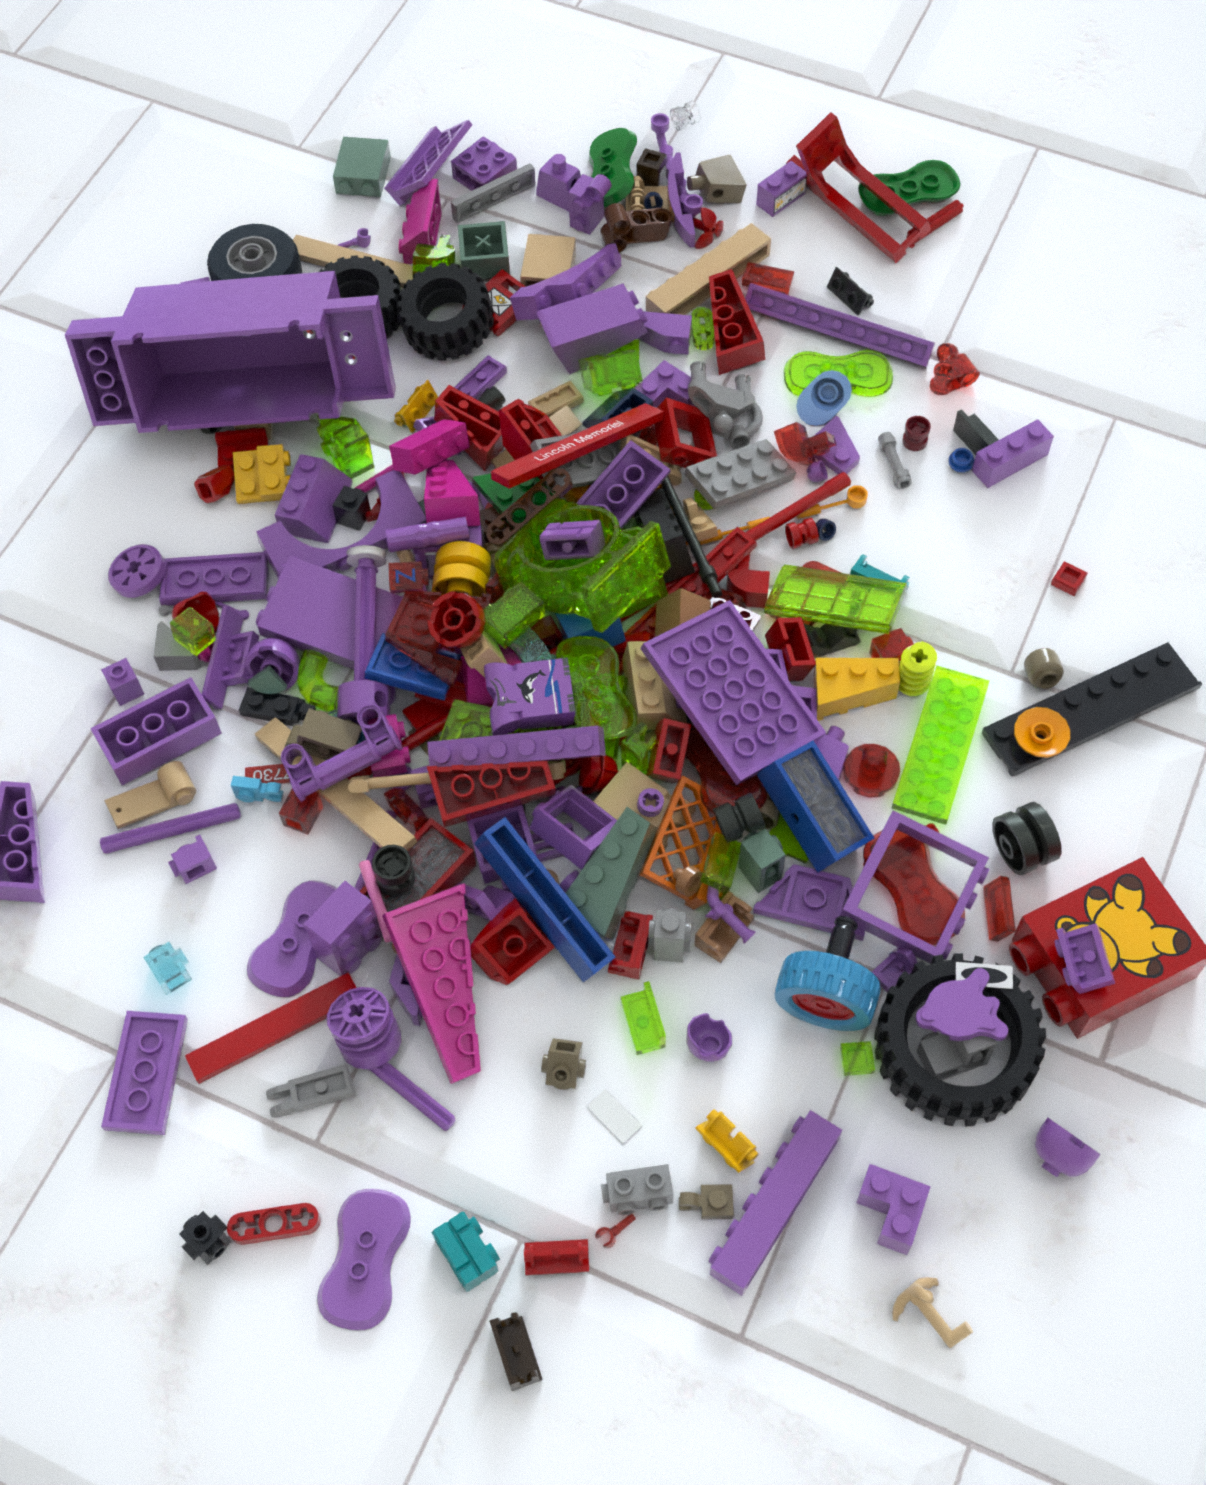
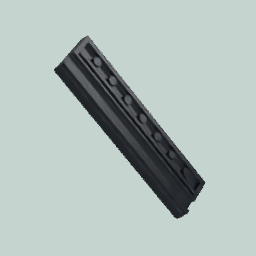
M1167 642L984 727L982 735L999 759L1002 758L1009 769L1008 773L1012 777L1056 757H1036L1025 752L1018 745L1014 736V725L1019 715L1024 711L1035 707L1049 708L1058 712L1066 719L1070 728V740L1066 749L1060 753L1062 754L1200 689L1202 682L1196 679L1170 643ZM1036 735L1038 738L1045 739L1042 735Z

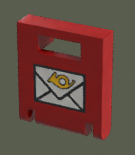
M503 269L485 284L494 311V323L490 331L493 330V334L496 336H500L517 321L510 301L513 293L509 291V286L515 291H518L521 287H526Z

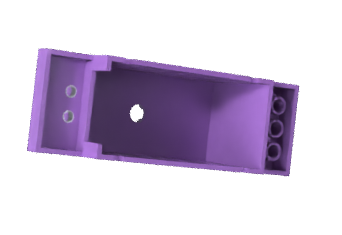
M335 271L136 287L123 316L72 320L64 335L93 426L135 423L138 433L158 432L162 425H167L168 431L303 421L309 420L310 416L314 413H319V419L340 418L344 402L394 398L396 391L379 296L340 298ZM306 330H312L314 333L309 334Z

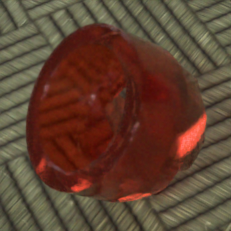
M943 343L937 349V358L941 363H951L958 358V347L952 343Z

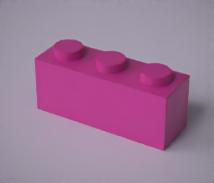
M443 419L390 445L389 449L394 470L416 475L469 448L466 423Z

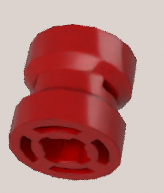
M813 518L803 519L798 524L792 522L785 525V534L791 549L800 548L805 543L809 545L818 543L819 535Z

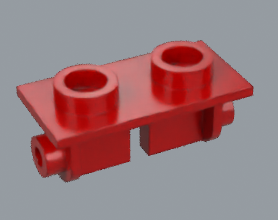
M588 1239L524 1243L525 1276L589 1272Z

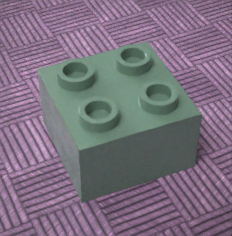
M505 221L457 225L461 268L463 266L468 267L482 279L493 278L501 269L510 274Z

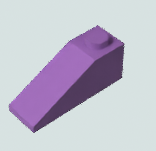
M643 311L648 320L644 323L648 333L637 339L665 353L688 355L692 330L691 315Z

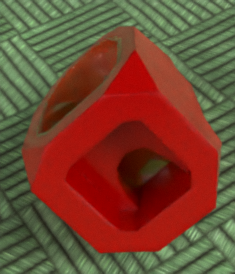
M230 464L223 465L199 476L194 482L199 498L206 503H211L228 495L231 485L234 484L235 480L234 469Z

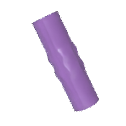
M466 517L432 521L386 530L390 553L470 539Z

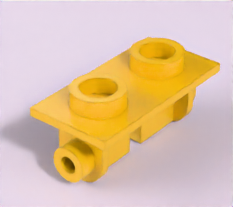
M426 380L421 386H417L414 393L407 400L408 405H404L395 414L394 422L398 426L407 425L411 433L416 430L413 427L415 420L425 418L438 398L429 380Z
M713 1109L706 1117L708 1120L695 1127L702 1135L704 1141L713 1146L723 1156L725 1162L738 1173L755 1163L753 1160L759 1155L756 1151L757 1147L741 1131L734 1138L730 1135L736 1126L722 1111L717 1112Z

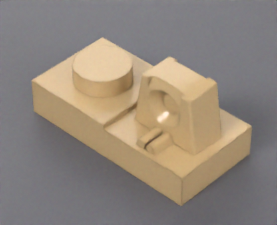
M693 498L684 499L683 508L698 541L718 536L717 526L702 508L697 506Z

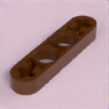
M555 468L489 524L486 530L488 540L494 546L503 547L516 538L569 492L573 482L568 471L563 468ZM557 476L560 478L565 476L563 479L565 484L562 487L559 484L553 487L556 484L555 478ZM548 484L550 489L552 488L553 492L555 493L553 496H551L548 489L544 487L545 485ZM538 492H543L547 497L546 502L539 506L533 504V496ZM520 509L526 512V519L521 523H515L512 519L513 513ZM506 519L508 520L510 525L515 528L514 530L511 531V529L507 527V525L504 523ZM506 528L502 532L504 537L501 540L498 537L493 539L496 536L495 529L503 530Z

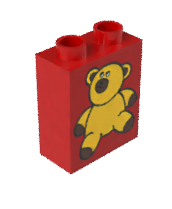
M1143 857L1022 916L1013 935V943L1009 945L1010 956L1017 969L1024 976L1034 973L1046 991L1042 995V1003L1049 1018L1059 1027L1067 1024L1077 1039L1197 978L1206 966V944ZM1096 923L1101 932L1115 984L1079 994L1072 985L1068 986L1065 981L1062 969L1067 966L1064 957H1059L1054 941L1059 939L1056 929L1063 928L1066 932Z

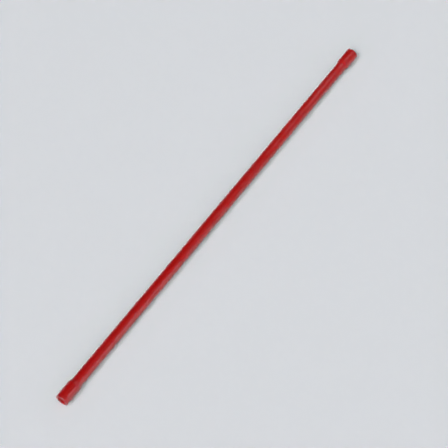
M845 472L838 474L825 482L823 486L745 533L753 540H759L826 498L834 496L850 486V477ZM682 578L666 584L662 582L616 610L621 623L660 600ZM563 642L532 662L564 658L571 654L566 643ZM451 710L401 740L402 747L408 746L410 752L466 718L467 715ZM371 765L347 777V779L350 780L356 776L372 775Z

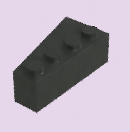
M663 488L658 489L634 514L637 525L642 524L638 528L643 542L649 541L644 544L649 557H655V559L651 560L656 575L662 574L666 584L693 574L695 570L684 536Z

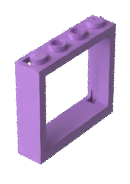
M893 810L840 916L854 919L858 924V928L896 947L911 949L916 957L931 964L933 956L942 954L944 960H946L953 947L949 940L953 933L959 934L966 920L961 915L965 908L971 909L978 895L973 890L977 883L983 884L990 870L985 867L989 857ZM896 829L973 867L936 946L858 908Z

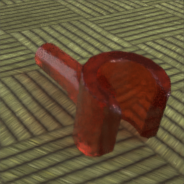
M633 1214L628 1215L612 1228L601 1227L597 1230L595 1238L598 1239L604 1233H610L611 1238L603 1247H613L616 1242V1236L636 1220Z

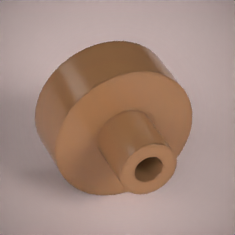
M688 866L684 870L677 868L673 873V878L677 880L676 890L686 897L694 895L702 885L704 879L703 872L694 866Z

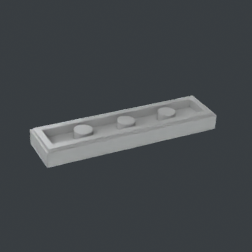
M529 163L452 200V218L456 223H459L535 186V168Z

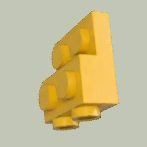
M283 444L257 446V450L233 452L237 503L246 504L281 500L291 475H287V466H291L290 453L285 451Z

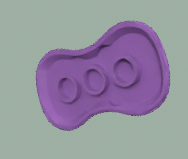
M309 880L302 882L291 890L285 900L282 917L277 928L250 954L247 962V975L252 984L270 995L290 997L301 992L310 983L314 974L317 956L304 923L337 889L335 886L322 881Z
M362 1189L352 1193L342 1204L337 1221L339 1235L337 1256L323 1278L317 1295L319 1311L329 1323L349 1330H366L378 1325L388 1313L392 1302L390 1278L392 1261L396 1251L406 1238L411 1223L409 1207L400 1196L386 1190Z

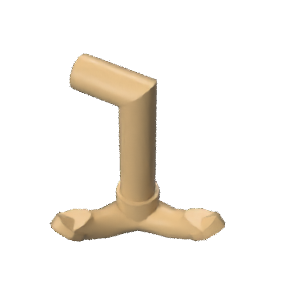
M930 1277L918 1278L897 1297L893 1306L892 1320L898 1322L899 1315L904 1312L905 1306L911 1301L920 1309L946 1345L952 1348L972 1334L973 1330L966 1321L954 1330H951L931 1304L934 1301L932 1292L926 1290V1288L930 1289L933 1286H939L938 1279Z

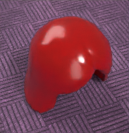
M201 591L188 599L180 601L172 610L173 624L185 636H198L217 632L220 620L216 602L206 591ZM194 620L199 621V626L194 627Z

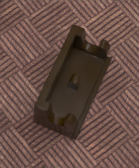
M517 1312L511 1313V1317L505 1320H501L498 1317L489 1320L511 1391L543 1380L523 1317L519 1316Z

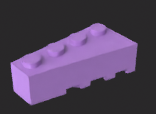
M1 781L0 900L45 903L36 801L31 784Z

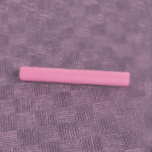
M369 860L359 863V868L370 900L373 903L381 933L385 942H391L392 939L382 917L383 914L387 913L371 863Z

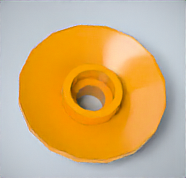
M1035 707L1019 715L1014 725V736L1018 745L1025 752L1036 757L1049 758L1060 754L1066 749L1070 740V728L1066 719L1058 712L1049 708ZM1036 735H1042L1045 739L1038 738Z

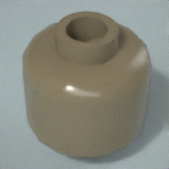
M1050 648L1036 649L1024 661L1027 677L1031 684L1037 688H1052L1063 677L1064 670L1060 658Z

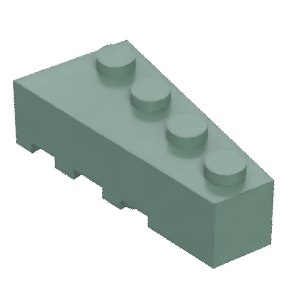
M628 807L623 811L566 892V895L589 924L604 937L612 940L617 932L616 928L621 916L623 917L627 907L626 903L632 888L634 889L637 882V875L641 865L645 862L658 829Z

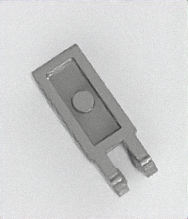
M348 1064L288 1080V1083L266 1091L268 1100L284 1098L290 1094L292 1101L271 1107L270 1115L272 1118L287 1116L294 1111L297 1113L356 1096Z

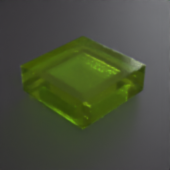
M871 1041L840 1044L844 1076L874 1074L875 1065Z

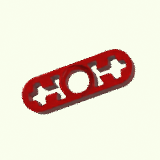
M310 1203L240 1212L229 1219L227 1233L235 1243L240 1245L310 1235L319 1228L321 1217L316 1207ZM304 1212H308L310 1217H313V1219L308 1220L307 1226H303L301 1221L291 1222L293 1228L289 1229L287 1214L291 1213L290 1216L293 1220L303 1218ZM271 1216H280L283 1220L282 1226L278 1231L269 1232L266 1230V1221ZM259 1218L260 1234H257L258 1231L255 1228L246 1229L243 1236H240L238 1231H235V1229L240 1227V1222L245 1221L247 1226H257L255 1219Z

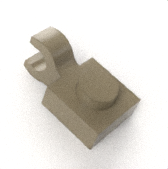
M732 1184L701 1185L700 1194L680 1192V1197L678 1198L680 1211L701 1210V1219H733Z

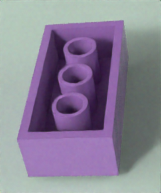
M192 677L90 728L121 785L222 734L216 717Z

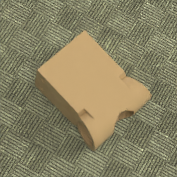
M626 762L593 802L616 820L628 807L659 828L672 795L665 788ZM648 788L657 789L664 797L662 811L655 817L643 816L637 808L640 793ZM646 798L645 806L652 805L655 807L656 800L650 801ZM695 806L688 808L691 817L696 812ZM681 810L673 812L672 819L675 827L685 826L686 822ZM671 834L664 836L662 839L664 849L668 846V838Z

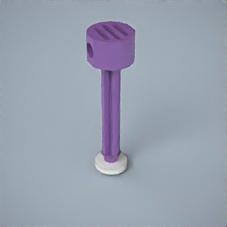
M369 545L351 547L346 552L348 555L346 562L356 567L354 569L356 573L354 681L345 682L338 686L337 718L351 720L359 725L357 713L361 707L367 704L378 706L385 716L390 715V687L386 684L364 678L365 670L375 650L377 568L382 567L387 562L384 558L387 555L384 549Z

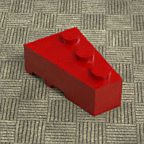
M448 385L435 401L434 421L437 423L447 419L466 423L470 447L464 451L486 471L492 464L490 461L498 456L504 448L499 411Z

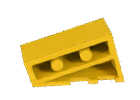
M816 658L815 660L816 666L813 672L814 688H816L818 721L823 720L828 715L835 713L841 715L848 713L849 709L860 706L865 708L897 698L900 685L899 658Z

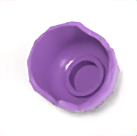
M703 1013L693 1017L688 1024L686 1044L690 1053L696 1058L708 1062L719 1061L726 1057L732 1047V1033L723 1020H714L710 1018L708 1013Z

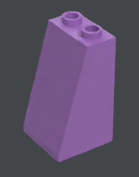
M624 283L536 312L553 351L569 374L580 370L648 333L644 325L648 320L642 308L637 309L635 306L639 304V301L633 290L628 292Z

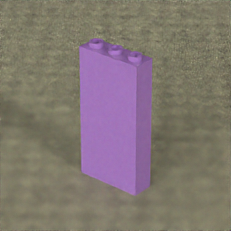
M289 555L286 564L282 563L279 567L277 574L279 579L275 587L271 586L266 599L268 603L265 609H261L257 615L256 625L260 636L283 639L298 650L354 670L356 579ZM376 587L375 648L382 633L428 645L433 636L430 634L427 622L430 620L434 608L413 600L403 601L400 599V595Z

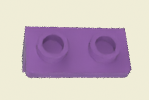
M1096 923L1066 932L1063 928L1056 929L1059 939L1054 941L1059 957H1064L1067 967L1062 970L1068 986L1072 985L1081 994L1115 984L1101 932Z

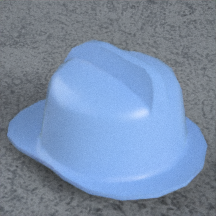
M833 370L825 371L818 375L798 397L796 407L801 420L808 425L814 426L823 425L831 420L850 399L852 392L850 381L841 372Z

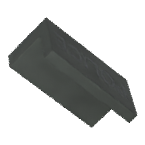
M962 409L957 411L953 431L975 455L978 451L999 440L975 413L967 416Z

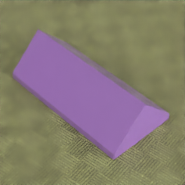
M630 440L563 519L565 522L600 520L605 538V546L602 549L604 550L668 476L671 469Z

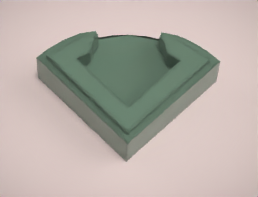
M270 665L249 679L247 684L252 689L264 694H276L287 689V684Z

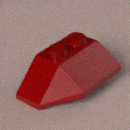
M516 399L499 410L502 442L514 460L533 453L530 444L534 440L562 436L547 414L533 406L524 404V401ZM542 474L537 476L540 480L543 478Z

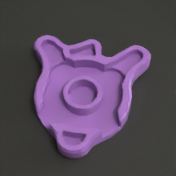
M982 968L975 969L964 980H954L939 984L929 994L925 1005L916 1013L915 1020L920 1028L929 1029L935 1033L939 1031L949 1036V1040L952 1041L970 1040L978 1036H986L1002 1041L1008 1035L1007 1025L997 1017L999 1000L993 996L985 997L983 995V991L989 981V973Z

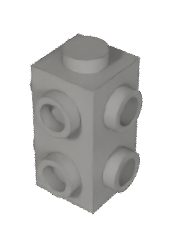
M675 908L656 910V920H650L648 936V950H654L655 961L683 963L684 952L690 953L691 923H686V912H680V910Z
M664 1164L606 1173V1184H601L603 1204L609 1203L611 1213L618 1212V1215H630L639 1208L649 1207L651 1211L667 1208L668 1204H673V1189L669 1165Z

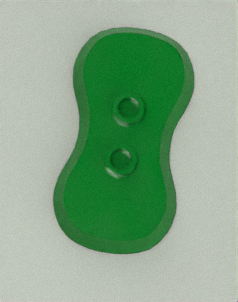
M615 128L597 136L590 146L589 162L593 169L591 177L595 178L599 174L604 175L610 180L612 185L611 189L604 196V208L625 199L634 185V176L630 170V159L637 144V136L634 131L627 128Z
M925 160L900 173L873 174L909 205L919 202H941L948 200L959 191L961 185L956 171L949 164L941 160ZM859 183L858 192L860 198L873 214L878 216L896 214Z

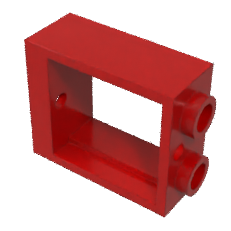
M666 397L657 407V409L664 411V418L662 421L654 424L661 461L686 468L716 457L717 454L709 417H706L695 406ZM677 428L692 432L695 447L680 443Z

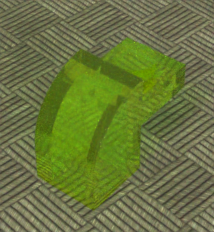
M441 234L437 246L417 243L413 253L412 277L418 271L420 273L425 271V267L428 266L433 268L437 267L440 263H446L447 266H451V263L455 264L454 245H450L451 235Z

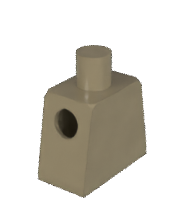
M731 154L701 161L698 164L695 176L687 177L688 190H699L704 201L708 203H741L747 186Z

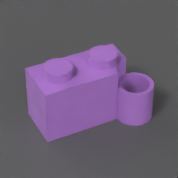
M582 174L568 192L570 227L591 235L604 218V196L612 186L606 176L599 174L592 178Z

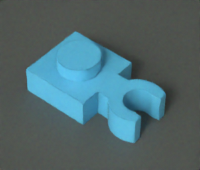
M233 776L230 785L235 798L248 803L253 801L263 802L264 798L273 802H281L284 793L283 790H280V783H262L261 779Z

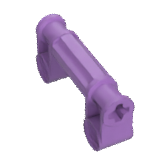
M367 704L361 707L357 713L358 723L366 737L365 741L317 766L313 758L302 746L290 744L283 749L281 761L290 778V784L301 802L306 800V796L319 789L324 791L328 787L381 761L382 756L396 749L399 751L403 749L397 734L378 706ZM378 716V720L374 724L368 725L370 718ZM302 755L301 761L298 764L292 765L294 758Z

